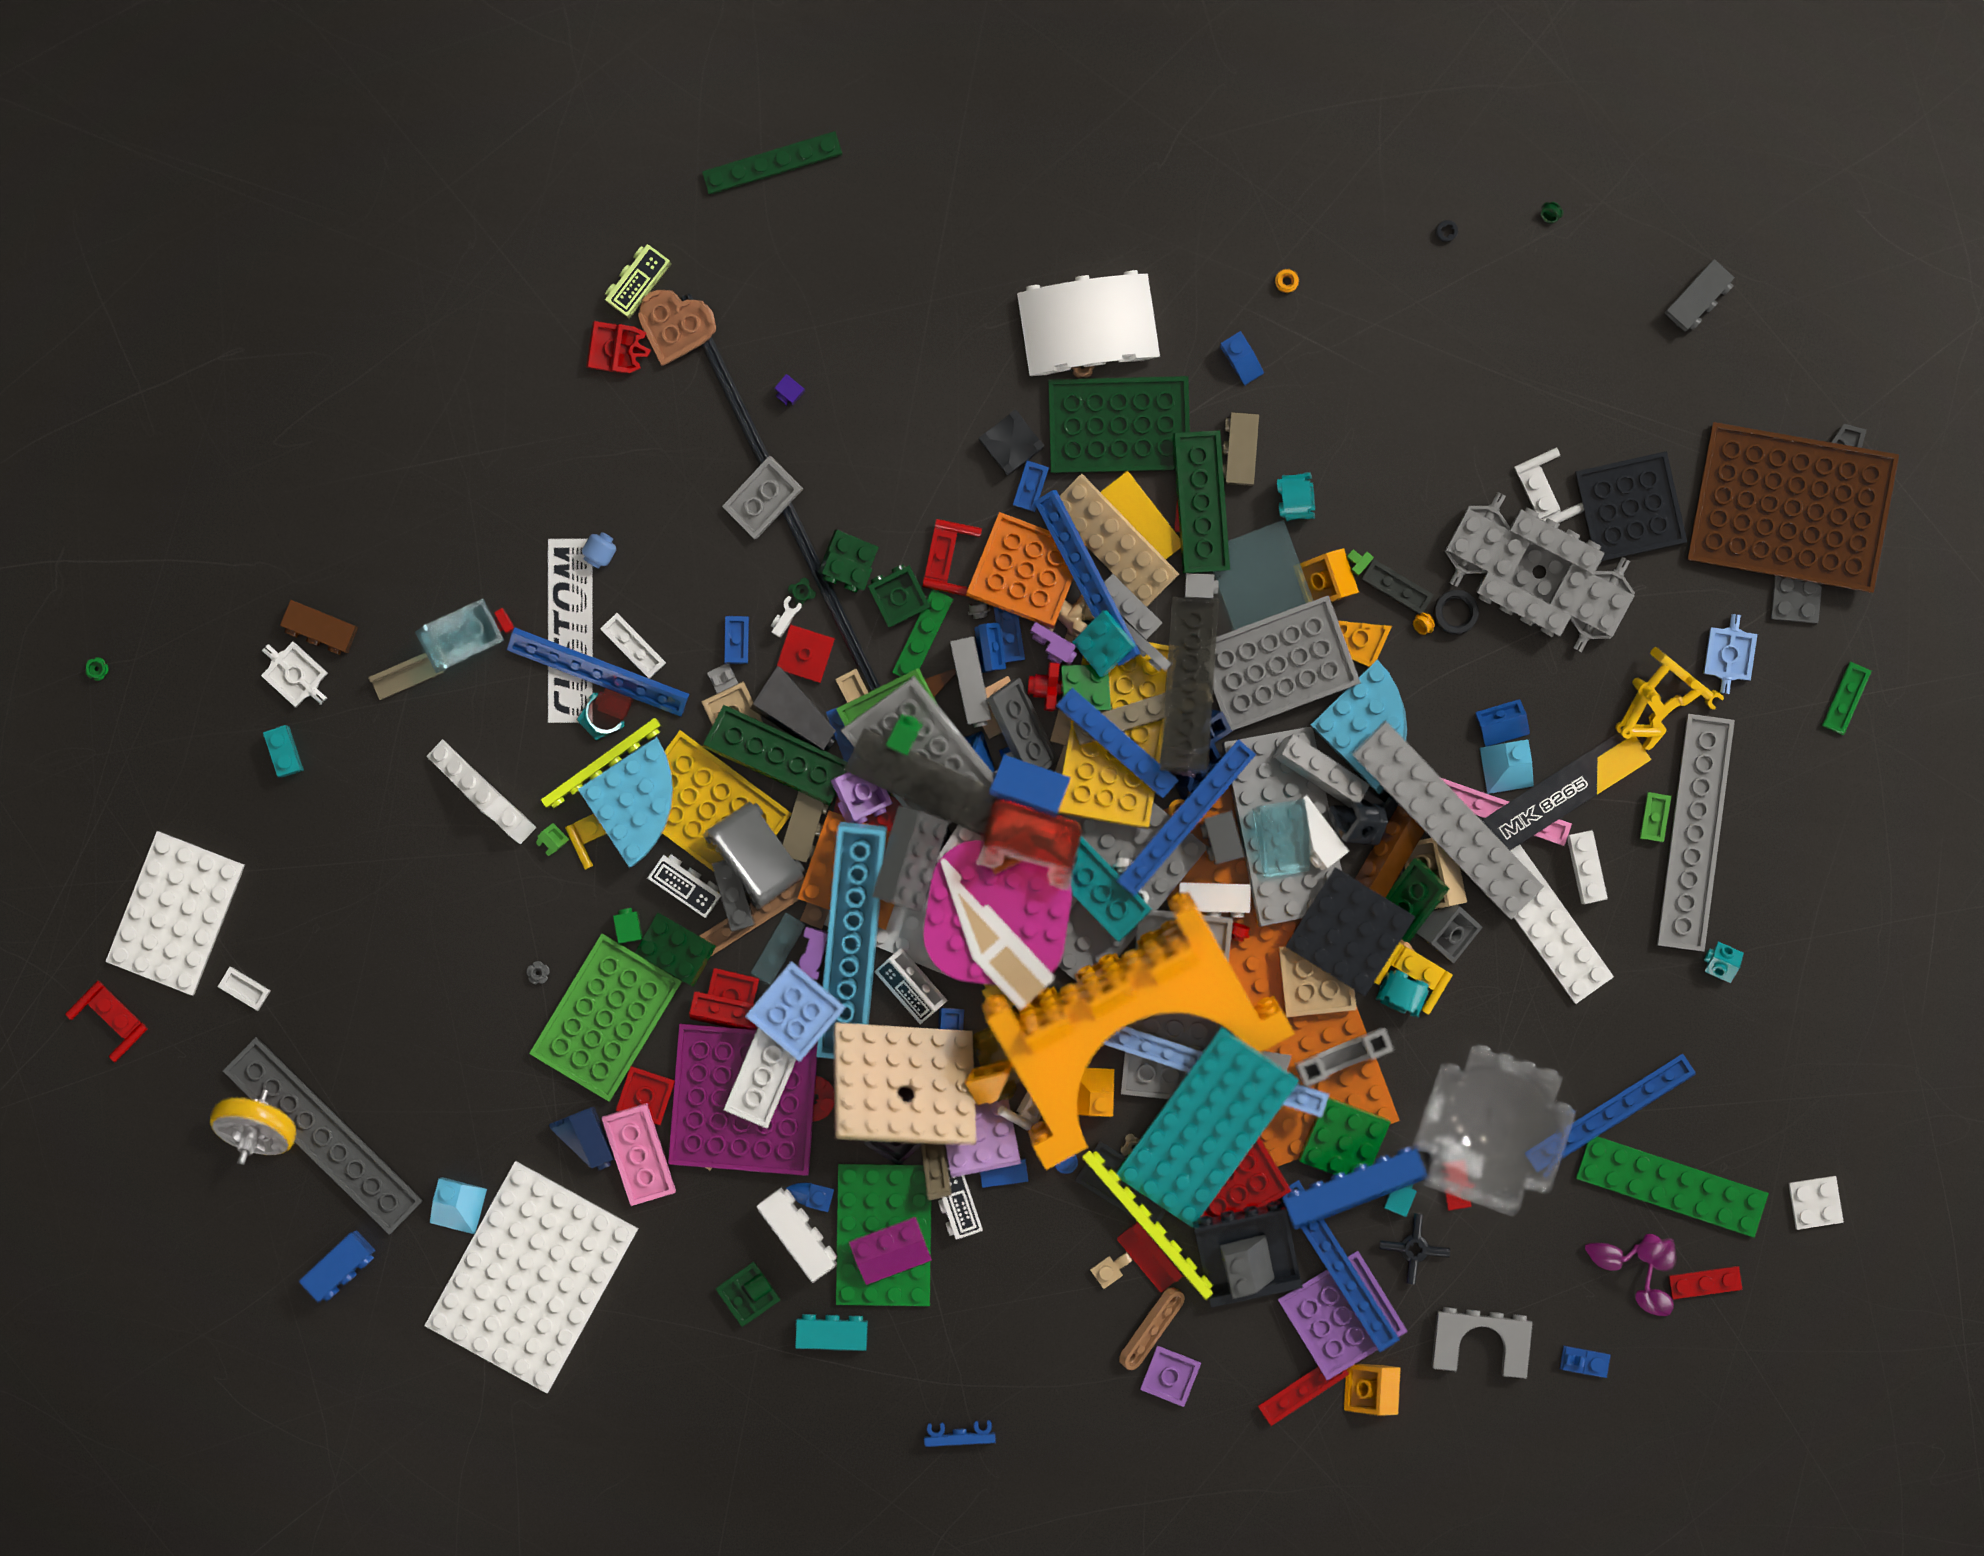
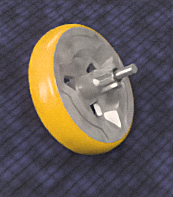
M262 1090L260 1099L230 1098L222 1100L214 1107L211 1113L210 1124L213 1131L222 1140L237 1147L241 1152L238 1161L240 1164H244L247 1154L278 1155L288 1151L294 1144L296 1127L287 1115L269 1106L268 1102H265L268 1094L267 1090Z

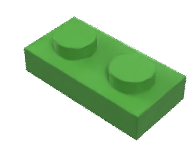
M1647 792L1640 839L1664 842L1671 796Z

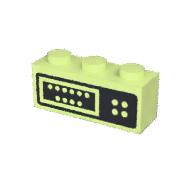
M648 244L645 248L641 246L633 256L636 260L631 266L626 265L619 275L621 277L616 285L613 283L605 293L607 295L606 302L628 319L642 303V299L649 294L671 265L667 258Z

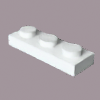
M618 613L600 628L649 679L666 664Z

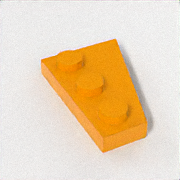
M1338 621L1352 660L1370 667L1378 659L1392 626Z

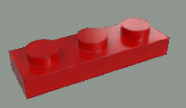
M1739 1266L1668 1275L1672 1299L1742 1290Z

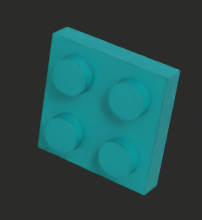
M1107 610L1102 611L1072 641L1100 677H1105L1136 646Z

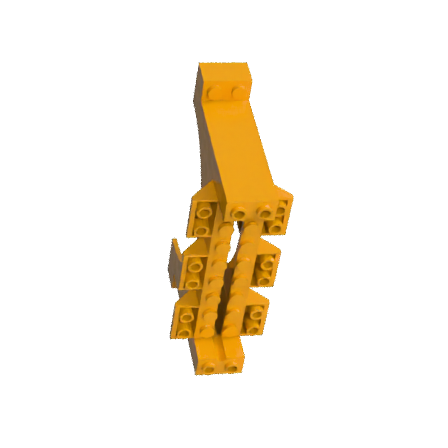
M1189 891L1174 895L1172 900L1168 902L1176 920H1168L1156 931L1144 933L1137 940L1139 949L1126 952L1123 958L1119 959L1116 953L1112 955L1106 954L1096 964L1082 967L1075 974L1076 984L1064 986L1059 993H1057L1055 987L1050 989L1044 988L1023 1009H1019L1016 1005L1013 1009L1014 1012L1003 993L990 996L982 1004L990 1026L1045 1119L1044 1122L1035 1123L1028 1130V1134L1033 1148L1046 1170L1087 1148L1077 1116V1096L1080 1081L1087 1064L1096 1050L1107 1038L1125 1025L1160 1013L1179 1012L1200 1015L1225 1026L1258 1052H1262L1295 1034L1274 996L1261 999L1253 1007Z

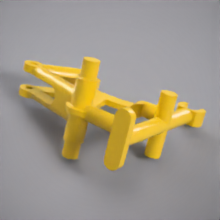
M1654 647L1650 654L1662 665L1648 682L1640 678L1633 680V685L1638 692L1622 721L1616 725L1617 732L1626 739L1631 737H1647L1642 746L1646 750H1651L1666 733V728L1661 721L1680 705L1686 706L1701 695L1705 698L1706 705L1715 710L1716 707L1712 704L1713 698L1724 699L1722 694L1716 690L1710 691L1657 647ZM1670 670L1688 684L1692 690L1683 697L1676 695L1663 705L1660 696L1655 691V687ZM1648 703L1653 710V713L1649 716L1650 725L1636 724Z

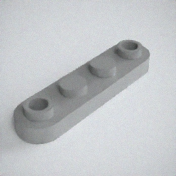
M1124 620L1143 657L1148 655L1151 658L1148 662L1158 671L1161 668L1166 671L1172 663Z

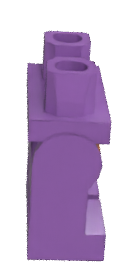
M807 926L803 937L809 938L805 954L800 958V965L797 966L812 979H818L821 971L817 969L822 964L827 946L828 932Z

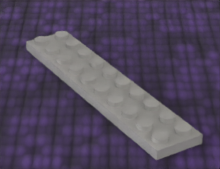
M1687 714L1657 945L1705 951L1735 720Z
M1384 721L1351 753L1509 919H1512L1544 888L1537 878L1387 721Z

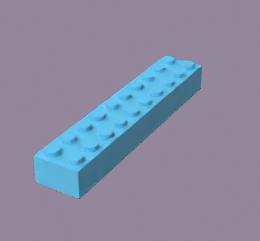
M841 822L838 826L823 988L842 1003L845 1009L819 1038L817 1057L834 1059L833 1026L835 1023L869 1025L881 901L878 898L872 897L885 854L888 827Z

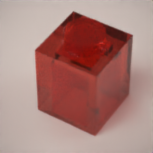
M605 688L604 692H599L595 704L599 705L598 711L625 721L633 699Z

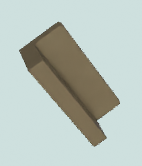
M430 650L370 676L368 679L373 684L379 700H383L445 672L436 651Z

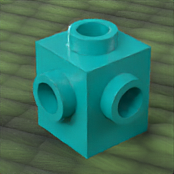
M1717 942L1714 949L1710 948L1705 956L1704 961L1707 962L1705 972L1731 983L1740 968L1744 953L1721 942Z

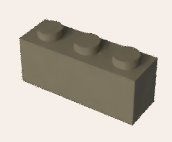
M1231 412L1230 418L1225 419V432H1229L1228 441H1224L1223 455H1227V463L1223 464L1225 484L1254 485L1259 414Z
M799 791L783 846L792 859L808 863V859H812L816 847L813 845L815 836L819 837L823 828V824L820 823L822 814H827L829 805Z

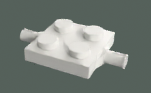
M292 642L284 651L279 653L270 644L262 650L272 661L269 668L261 676L292 705L297 708L309 696H312L320 705L323 703L320 698L324 701L327 699L317 688L328 673L295 642Z

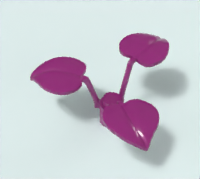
M1646 1234L1641 1244L1635 1245L1634 1249L1626 1256H1623L1622 1251L1613 1245L1603 1243L1585 1244V1249L1594 1263L1610 1271L1621 1269L1622 1262H1626L1638 1252V1257L1649 1264L1645 1291L1639 1290L1635 1295L1638 1305L1653 1315L1668 1316L1671 1314L1674 1304L1670 1296L1660 1290H1650L1649 1287L1653 1266L1663 1271L1670 1270L1674 1266L1675 1250L1671 1239L1661 1241L1656 1235Z

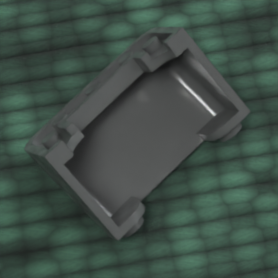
M748 802L706 830L703 837L708 844H717L716 852L721 854L745 887L747 895L750 892L752 893L750 895L752 901L750 902L758 911L803 879L802 873L805 870L798 860L794 861L763 819L762 815L764 813L757 803L752 804Z

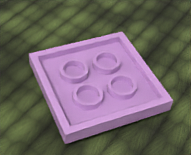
M1008 1097L999 1098L991 1104L983 1103L977 1105L975 1103L976 1143L974 1145L945 1144L952 1177L1021 1164L1013 1122L997 1113L1000 1106L1010 1110Z

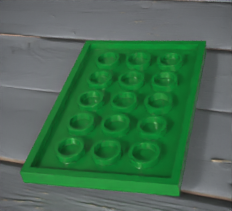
M838 1164L836 1305L930 1306V1261L866 1285L849 1244L850 1240L916 1216L931 1256V1200L927 1196L923 1165Z

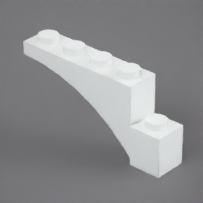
M443 739L427 755L483 813L494 820L519 844L535 830L536 826L490 785Z

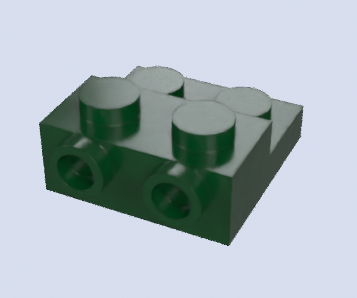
M835 529L818 573L824 575L823 580L836 584L837 581L844 583V588L857 593L858 589L865 590L872 572L871 566L879 547Z
M904 564L899 565L891 570L893 574L885 578L882 574L870 580L872 584L868 588L889 628L931 608L910 565L907 567Z

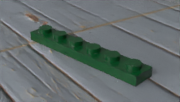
M836 131L711 168L702 171L710 195L842 155V150Z

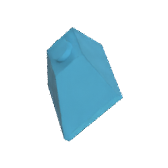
M1529 740L1480 748L1487 794L1534 786Z
M443 1177L439 1178L433 1199L430 1223L475 1234L487 1189Z

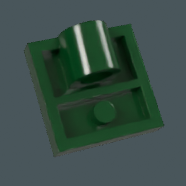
M752 1262L715 1288L742 1327L781 1300L755 1262Z

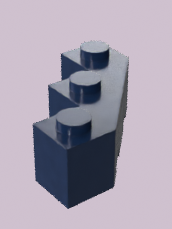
M1209 709L1191 721L1176 778L1178 781L1175 784L1183 800H1186L1206 775L1221 760V756L1214 743L1232 732L1223 711Z

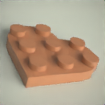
M656 290L650 292L642 299L643 303L638 313L639 320L644 331L647 332L646 335L661 365H666L704 344L716 331L713 312L701 300L681 301L678 295L671 290Z

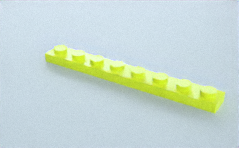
M1090 1150L1082 1155L1084 1160L1203 1297L1207 1299L1213 1294V1291L1210 1289L1213 1286L1205 1275L1200 1277L1195 1272L1198 1267L1189 1257L1185 1260L1181 1256L1180 1252L1182 1249L1174 1240L1168 1241L1164 1236L1167 1232L1160 1223L1154 1224L1148 1218L1152 1214L1143 1204L1138 1206L1133 1199L1136 1196L1127 1186L1124 1189L1118 1183L1120 1178L1111 1168L1108 1171L1102 1165L1105 1160L1097 1151L1092 1153Z

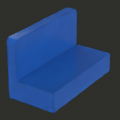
M988 623L975 627L982 673L1006 669L1000 624Z
M1520 699L1475 712L1486 747L1530 733L1527 714Z
M1020 1158L1021 1164L980 1172L982 1188L1028 1182L1026 1159Z

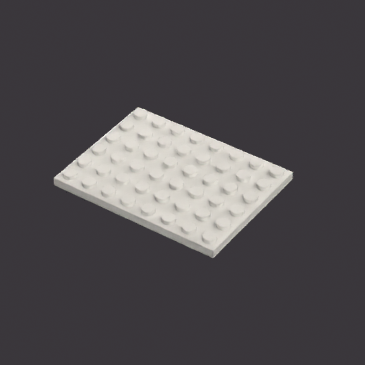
M515 1161L424 1326L548 1393L639 1228Z

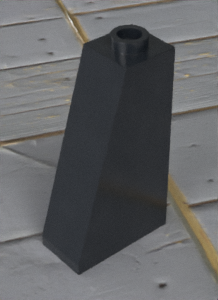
M777 666L750 709L793 737L821 750L826 749L829 751L836 740L832 737L836 730L784 670Z

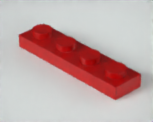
M1318 1366L1258 1407L1272 1426L1348 1376L1349 1373L1347 1370H1344L1327 1381Z

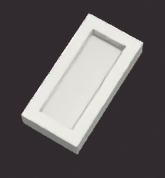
M229 967L218 985L219 988L257 1011L260 1010L271 991L233 967Z

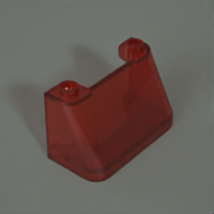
M1006 800L996 801L991 806L981 836L977 864L991 868L997 867L1002 863L1004 856L1008 855L1049 867V882L1055 887L1068 890L1080 844L1082 828L1078 822L1060 816L1054 817Z

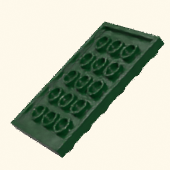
M1188 376L1049 380L1051 473L1175 470L1173 433L1190 432Z

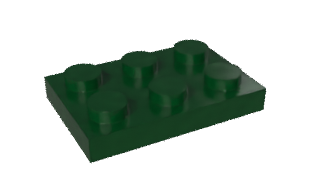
M1419 858L1412 860L1386 896L1388 900L1415 916L1402 937L1404 942H1410L1450 889Z
M657 913L635 953L694 987L716 945L664 915Z

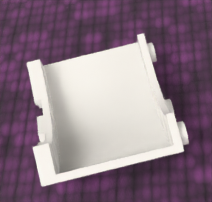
M1138 270L1124 272V275L1089 279V275L1075 277L1073 282L1041 288L1040 285L1027 286L1026 291L1017 293L1030 376L1049 375L1083 365L1084 367L1103 365L1110 361H1118L1120 363L1144 361L1160 357L1148 274H1138Z

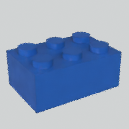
M356 1230L350 1233L299 1282L318 1302L323 1299L328 1301L340 1291L338 1286L341 1283L345 1285L357 1275L355 1270L358 1267L362 1269L374 1259L372 1254L376 1250Z

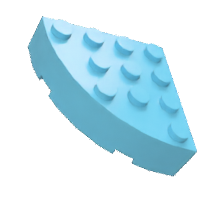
M1377 659L1359 677L1361 684L1348 688L1311 726L1346 763L1380 794L1384 787L1351 753L1384 721H1387L1406 741L1407 721L1406 711L1399 690L1389 672Z
M657 737L578 789L630 868L650 852L667 825L672 808L673 781L667 755Z

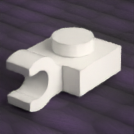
M790 596L784 601L785 612L783 615H777L771 624V627L774 628L772 633L779 638L782 637L794 615L802 607V604L798 603L796 608L791 609L788 606L791 601Z

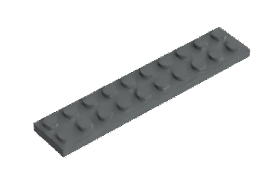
M257 1037L223 1070L252 1100L260 1099L262 1090H267L268 1094L265 1102H268L269 1106L283 1112L293 1121L296 1127L294 1142L389 1235L423 1202L396 1173Z

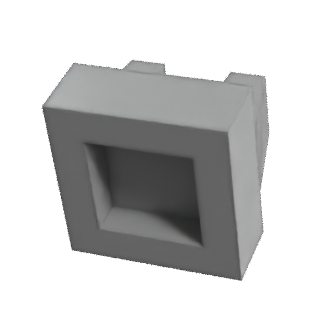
M724 664L708 672L717 694L738 684L729 664Z

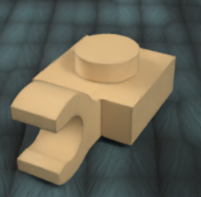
M1127 1252L1115 1261L1108 1256L1090 1270L1103 1289H1105L1123 1276L1119 1269L1129 1264L1132 1258Z

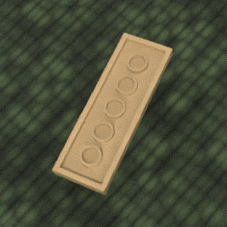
M1083 474L1079 475L1060 495L1084 544L1146 607L1179 575Z

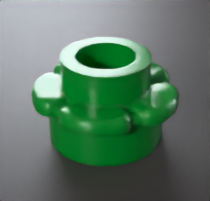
M96 657L86 663V675L89 678L101 680L108 673V665L105 664V660Z

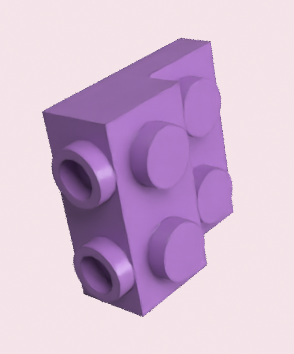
M1035 622L1030 633L1033 634L1032 639L1041 645L1049 644L1046 649V653L1049 655L1047 659L1053 663L1061 664L1062 662L1065 665H1071L1077 655L1074 652L1076 646Z
M868 763L831 780L841 801L837 805L847 823L861 824L868 821L867 815L873 814L876 817L887 812L885 807L892 804L882 780Z

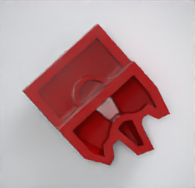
M593 321L586 368L621 373H631L640 369V364L636 361V357H647L651 351L638 342L639 339L645 337L647 332L633 326Z

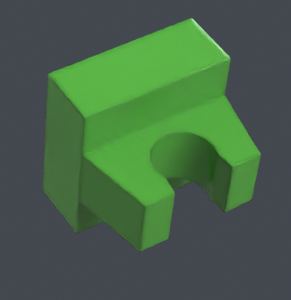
M1354 549L1347 556V559L1355 565L1351 570L1357 577L1374 558L1368 552L1361 556Z
M552 823L537 836L536 844L540 846L544 843L549 848L546 854L550 856L564 846L569 839Z

